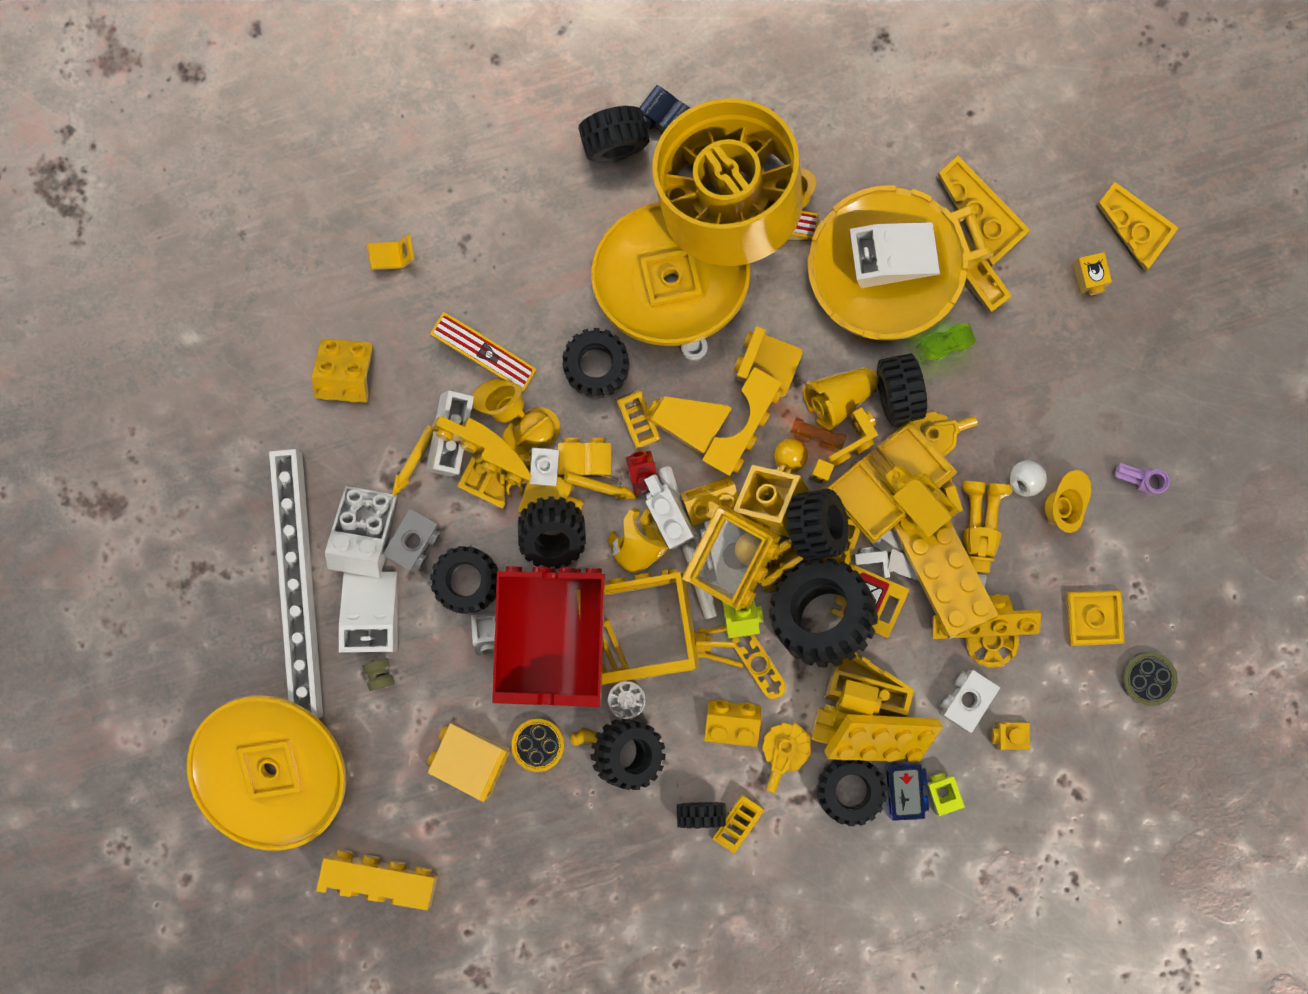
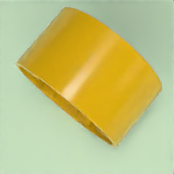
M722 98L711 100L683 112L671 122L661 135L653 156V179L667 230L677 245L686 253L698 260L714 265H745L767 257L790 238L798 225L803 208L799 151L791 129L774 111L759 103L744 99ZM771 154L785 164L766 172L761 167L766 163L767 158ZM688 162L693 165V178L677 176L679 171ZM740 172H743L753 178L749 185L742 177ZM709 181H711L719 194L712 193L706 189ZM769 201L775 202L770 208L765 210ZM694 207L698 216L693 219L684 213Z

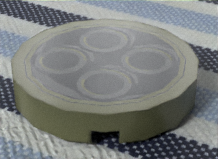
M1154 652L1141 653L1132 657L1125 665L1122 674L1127 695L1136 703L1146 706L1160 705L1168 701L1175 693L1178 684L1177 671L1172 662L1165 656Z

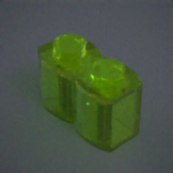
M961 323L952 326L945 333L938 332L924 337L915 348L922 365H933L943 360L946 356H957L966 352L976 342L970 324Z

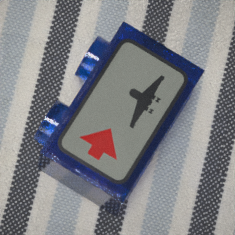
M918 762L885 764L889 818L892 821L925 819V812H929L928 796L923 794V785L927 784L926 769L922 768Z

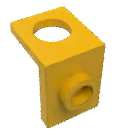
M410 234L405 235L397 242L368 243L366 245L370 270L400 269L414 261ZM405 244L407 247V256H405Z

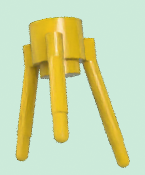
M726 625L698 628V632H694L698 658H707L724 664L743 667L742 662L708 653L711 652L712 647H737L735 642L712 641V636L707 635L727 631Z

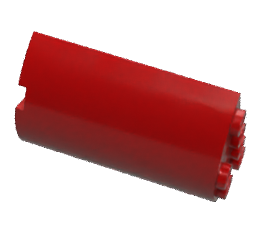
M506 566V571H497L492 703L601 707L605 574H602L601 568H586V572L581 573V569L559 567V573H555V569L549 567H532V572H522V567ZM576 590H580V615Z

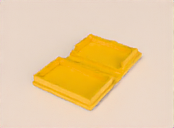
M912 421L905 422L874 450L826 488L834 490L839 495L847 516L872 544L908 515L902 512L896 505V500L892 497L896 492L885 477L895 466L900 463L914 476H917L919 473L927 474L939 488L958 473Z

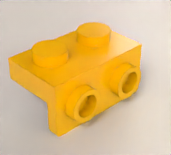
M709 700L704 741L758 747L761 706L748 702L733 703L725 700Z

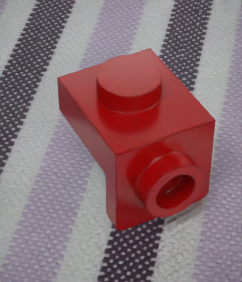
M636 451L631 456L626 457L635 496L650 492L644 479L657 475L651 451Z

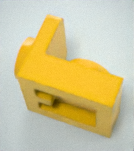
M995 722V728H992L991 731L992 744H996L997 750H1030V723Z

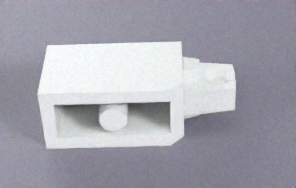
M657 475L644 479L650 493L646 494L648 500L645 502L669 549H676L699 537L675 490L670 489L668 484L662 486Z

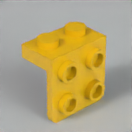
M756 326L754 333L748 332L743 346L747 347L745 356L738 357L733 369L738 372L736 380L745 383L753 368L756 367L782 382L780 388L784 391L781 397H785L801 359L802 349L765 335L766 329Z
M322 339L311 376L314 398L367 403L369 396L367 373L373 351L372 344L361 341Z
M862 407L852 412L848 418L860 440L827 458L826 462L834 464L835 468L847 462L851 458L850 454L857 451L859 455L875 444L873 440L878 436L873 427L876 425L875 419L869 411L865 412Z

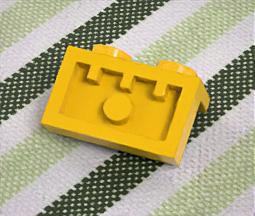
M730 476L680 493L693 526L711 520L717 507L727 506L733 510L739 497Z

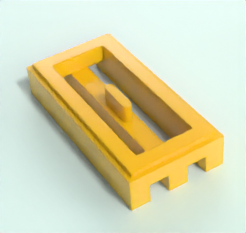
M604 621V627L607 628L622 664L621 667H617L603 634V648L613 669L609 672L630 669L610 621ZM603 661L602 673H608Z

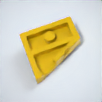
M476 451L473 453L457 487L504 510L506 507L505 476L497 472L496 474H491L480 468L481 465L475 462L479 454Z

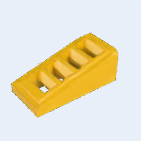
M640 389L615 399L636 449L660 440L656 426L648 420L647 424L635 429L633 428V424L645 420L649 415L647 403ZM638 399L639 404L627 409L625 408L624 404ZM642 409L643 414L631 419L629 418V414ZM649 429L652 432L639 439L636 435Z
M741 793L726 816V826L719 827L712 839L735 854L765 809ZM744 805L754 812L753 816L751 817L740 810V807ZM738 814L747 820V825L745 826L734 819V816ZM729 823L741 829V834L739 835L727 827ZM724 831L737 839L734 844L721 836Z

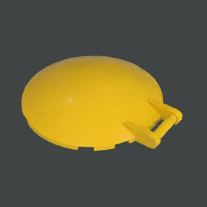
M896 185L870 187L844 198L821 220L812 237L808 255V274L818 303L826 314L842 328L865 338L898 340L915 336L933 327L951 311L958 301L966 282L968 265L993 256L991 248L986 245L976 218L978 213L975 206H969L950 213L946 207H942L932 199L933 197L913 188L912 190L898 188ZM960 222H967L977 250L970 252ZM933 223L940 269L939 275L866 288L860 287L856 278L850 229L874 224Z

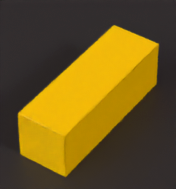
M818 459L808 479L824 485L829 480L834 465Z

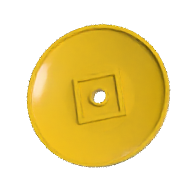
M660 202L627 213L608 229L595 251L591 268V279L594 295L600 309L616 328L626 335L645 343L678 346L707 338L722 329L733 319L744 303L749 289L750 263L738 266H721L706 263L692 257L680 248L669 234ZM694 207L684 213L693 219L698 216ZM668 274H675L679 277L674 283H668L664 280Z
M253 695L229 701L214 710L200 724L189 746L187 778L197 806L218 831L244 846L260 850L278 851L304 845L319 836L330 825L343 802L346 789V770L336 740L315 715L289 700L267 695ZM270 763L274 765L276 774L268 773L265 770V764Z

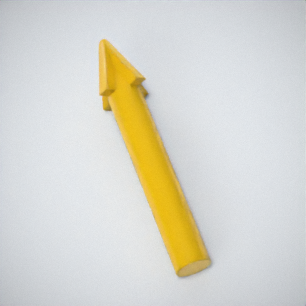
M426 426L400 474H396L392 496H395L410 483L408 479L432 439V426Z
M566 472L564 475L565 483L612 495L616 499L638 498L637 495L635 496L624 485L615 486Z

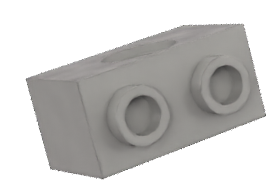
M409 508L382 555L414 572L416 568L420 569L427 559L425 554L429 545L434 546L440 537L441 532L438 531L440 525ZM417 534L420 537V545L415 549H411L408 546V539L411 535Z

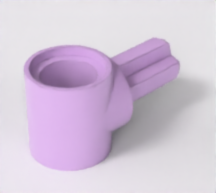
M1119 463L1115 471L1116 478L1136 484L1137 490L1149 496L1166 491L1170 484L1168 474L1159 469L1153 470L1144 467L1143 470ZM1151 476H1155L1159 481L1157 490L1153 489L1149 484Z

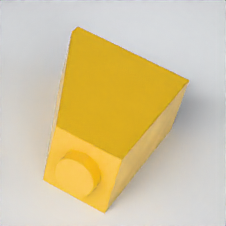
M664 396L659 397L658 400L655 398L647 409L649 415L646 420L697 453H705L732 408L728 405Z

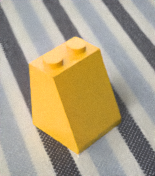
M452 722L449 727L444 725L438 737V740L441 741L438 751H432L426 764L430 766L428 774L485 802L492 793L511 748L457 723Z

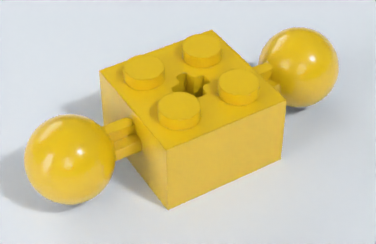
M793 438L781 441L774 451V460L778 466L777 470L752 465L733 510L775 534L790 537L787 519L789 504L796 494L809 491L801 476L792 474V472L802 469L807 462L808 451L805 445ZM749 532L739 537L735 545V554L742 564L749 566L762 540Z

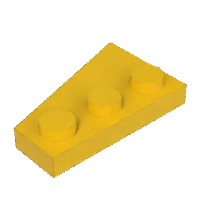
M1116 182L1110 186L1097 204L1145 272L1151 267L1179 229Z

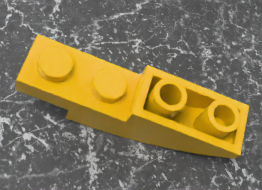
M441 415L435 419L431 430L437 432L436 436L449 442L454 440L460 443V447L468 452H479L475 462L481 465L480 468L491 474L500 473L506 476V481L514 485L525 484L530 481L531 474L516 452L497 434L471 418L466 419L462 425Z

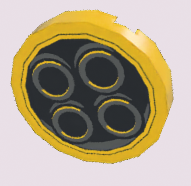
M542 718L530 719L522 723L514 732L511 741L512 754L516 762L526 770L532 772L547 771L554 767L562 758L565 748L564 736L559 727L552 721Z

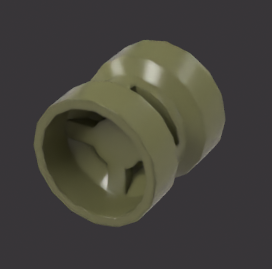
M388 658L362 665L364 673L368 675L369 681L367 686L369 691L395 684L393 676L389 673L390 663Z

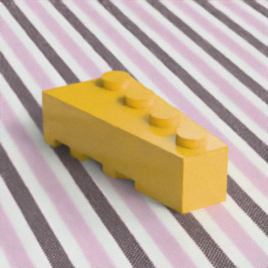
M337 849V853L333 852L323 858L316 889L317 892L326 893L327 888L337 889L340 896L351 897L362 893L364 898L369 901L385 902V899L389 898L391 899L390 903L393 905L427 911L432 905L438 874H433L430 868L416 866V870L405 868L406 863L393 860L389 864L379 862V857L364 855L363 858L354 857L352 851Z

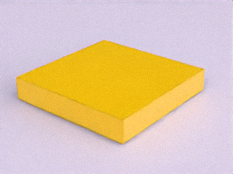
M1121 590L1066 593L1069 646L1125 644Z

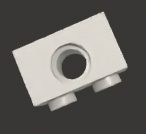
M968 669L967 673L963 671L957 678L955 685L958 687L953 695L948 694L940 706L943 710L940 715L966 732L972 733L1000 687L976 671ZM966 692H970L974 697V702L970 707H965L962 704V696Z

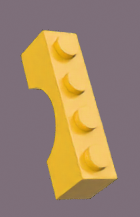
M754 367L741 389L750 408L749 420L746 426L734 436L727 438L715 437L702 461L729 476L732 471L737 474L745 461L740 458L745 448L751 450L758 438L754 435L758 425L764 427L771 414L767 412L771 402L777 404L784 391L780 388L782 382Z

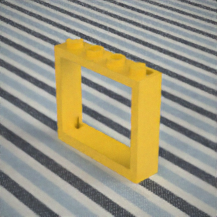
M677 569L662 570L660 576L651 577V573L635 575V580L625 582V578L610 579L609 585H605L606 596L676 584L688 659L602 673V685L700 669L687 583L682 579L684 573H677ZM576 590L580 615V590Z

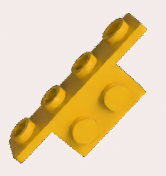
M995 594L989 597L999 616L953 638L1039 634L1042 614L1040 610L1014 611L1009 595ZM934 615L932 622L933 639H948L938 617Z

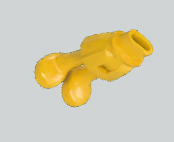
M963 481L962 489L968 494L970 500L969 526L964 529L965 549L976 572L990 573L991 561L995 560L994 557L1002 533L998 531L999 505L1002 498L1011 495L1013 486L1007 484H987L986 519L984 527H981L982 499L986 483Z

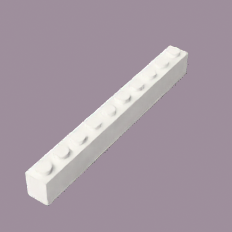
M297 449L269 451L288 700L305 708L317 718L323 717L303 454Z

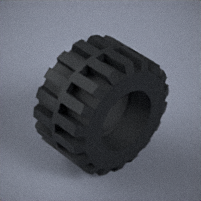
M616 106L604 109L590 115L578 125L586 158L591 161L608 162L622 159L639 152L650 142L642 110L635 106Z
M594 328L593 331H588V329L582 330V334H575L571 342L568 341L566 351H563L562 366L566 379L571 387H574L581 395L586 394L590 398H593V396L604 398L606 394L610 396L614 394L617 388L620 389L623 386V382L628 376L629 357L626 346L616 334L612 335L609 330L600 331V328ZM599 349L610 355L612 366L608 373L601 377H590L583 373L580 361L584 354L590 350Z
M909 353L880 359L877 365L878 389L883 410L892 425L924 419L927 413V394L923 374L915 356Z
M822 489L798 493L796 496H793L789 504L787 519L789 536L798 555L803 557L804 560L841 555L848 542V519L839 495L834 490Z
M548 496L546 500L543 497L538 498L537 503L530 502L527 504V509L523 508L521 517L518 518V546L521 555H524L528 562L533 561V565L537 567L543 565V567L559 569L561 565H571V560L577 561L580 558V553L584 552L586 544L585 520L580 508H575V503L572 501L567 503L566 499L562 497L554 499V496ZM551 530L561 532L556 535L543 534V532Z
M458 546V548L447 550V553L441 554L438 557V562L434 563L432 567L434 570L433 574H430V580H432L431 590L435 593L436 600L443 607L456 613H476L481 609H485L491 601H494L496 598L498 567L489 555L474 547ZM463 564L474 566L481 576L478 590L469 596L458 595L453 591L450 584L453 571Z
M616 719L611 721V725L605 724L602 727L603 733L597 732L595 737L598 740L596 743L592 742L591 746L592 749H595V753L591 754V760L596 761L592 766L595 771L600 772L598 776L602 780L622 789L640 790V786L646 788L650 785L649 780L655 781L658 778L656 773L657 771L662 772L664 766L661 765V761L666 758V754L662 753L665 745L663 742H659L662 737L659 733L654 732L655 729L652 726L630 719ZM633 740L636 746L635 759L631 765L623 769L620 762L621 750L628 741Z
M834 759L831 764L823 768V773L818 777L819 782L816 785V791L818 792L817 798L822 806L821 808L830 818L842 825L846 824L855 827L858 824L860 826L865 825L869 820L873 821L876 818L875 815L878 812L881 813L883 802L886 803L887 796H885L887 785L884 783V777L876 766L864 760ZM847 775L861 777L867 786L864 800L853 807L841 804L836 797L837 784Z

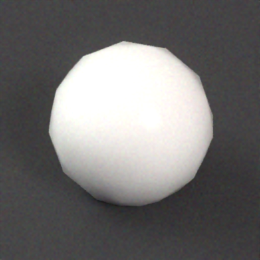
M1024 460L1017 463L1009 475L1010 485L1013 486V490L1024 497L1039 494L1047 483L1045 469L1040 463L1033 460Z

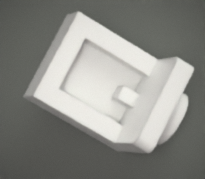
M874 547L860 548L858 549L859 554L852 555L853 565L880 563L881 577L890 578V572L893 571L888 569L890 556H888L887 551L875 552Z

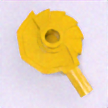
M929 412L924 419L915 420L913 423L945 457L956 447L957 434L960 431L978 426L975 416L959 421H949L948 417L943 414Z
M795 722L793 725L781 723V725L773 726L763 738L765 740L762 751H764L766 761L771 763L772 771L766 790L772 793H776L782 774L784 775L785 772L798 771L811 756L810 736Z

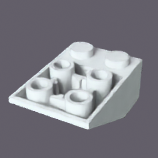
M932 222L874 224L850 229L856 278L861 288L940 274Z
M345 486L325 550L327 569L380 578L386 558L382 554L389 543L397 495L392 496L389 493Z
M344 572L339 617V653L398 652V572H381L380 578Z

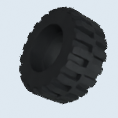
M814 559L810 565H807L805 562L799 564V569L795 572L789 570L785 574L787 579L784 582H778L775 587L778 593L772 594L770 600L774 607L769 609V617L773 621L771 626L780 642L793 657L801 659L803 663L810 666L814 662L818 667L827 668L830 662L834 666H839L843 664L842 660L848 658L849 661L856 658L857 656L854 653L858 649L861 651L865 650L868 646L866 639H872L875 634L872 625H876L878 622V615L875 612L877 609L876 601L862 576L856 570L853 571L850 565L844 562L839 565L834 559H827L826 563H823L821 559ZM824 594H837L846 599L845 614L841 621L832 629L813 633L802 628L801 618L803 611L816 597Z

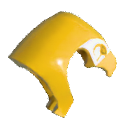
M636 508L630 509L623 519L624 537L617 536L613 530L608 536V544L614 560L626 571L636 574L654 564L669 549L656 521L647 508L640 518L641 527L646 532V536L638 530L634 522L640 513Z

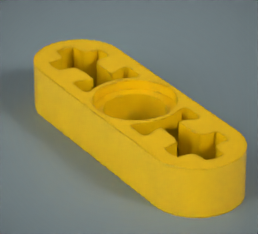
M748 635L751 637L749 646L752 650L757 646L759 652L751 654L746 660L743 654H747L748 651L744 646L740 648L738 646L735 647V651L763 694L771 699L780 698L786 690L785 681L755 635ZM739 637L732 638V642L736 644L740 641ZM761 656L766 660L767 665L762 672H756L752 669L751 661L754 657ZM770 669L774 672V674L769 675L772 681H779L781 684L778 686L779 692L777 694L773 691L767 692L766 688L769 687V684L765 678L762 682L758 679L759 676L766 675Z

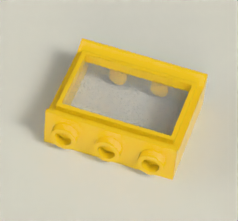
M727 506L717 507L682 579L732 606L735 610L749 607L755 598L756 593L753 591L757 583H761L768 572V569L765 567L769 559H774L779 551L780 545L778 542L781 537Z

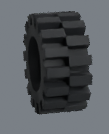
M725 803L677 804V827L700 829L726 826Z

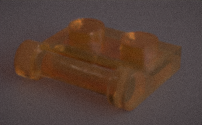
M797 417L790 429V432L795 434V439L809 443L810 439L820 443L819 447L829 451H834L835 448L842 450L847 437L846 434L840 432L837 434L805 423L803 419Z

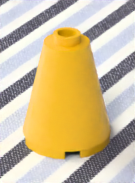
M862 367L809 381L802 389L803 399L810 413L815 411L818 419L815 420L822 429L830 431L836 428L877 390L878 377L873 370Z

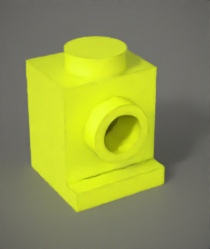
M753 600L749 607L735 610V608L723 602L728 638L760 634L759 623L764 622L761 606L756 607L755 600Z
M945 772L930 776L931 782L925 784L936 815L942 816L965 808L954 776H946ZM941 787L947 789V794L944 797L938 795V790Z

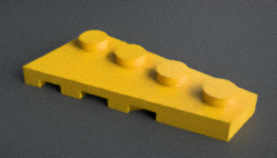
M959 155L938 173L940 181L957 210L975 206L978 213L976 218L987 247H990L993 253L992 257L986 259L991 267L1031 231Z

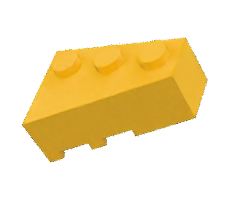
M856 652L854 654L857 657L851 661L845 658L842 660V665L832 666L825 699L838 702L846 680H851L879 688L878 696L882 697V702L878 713L893 717L908 716L914 689L887 671H883L872 664L870 660Z

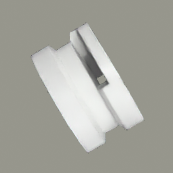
M632 681L616 684L608 695V705L611 712L621 719H632L638 716L644 709L646 702L643 689Z

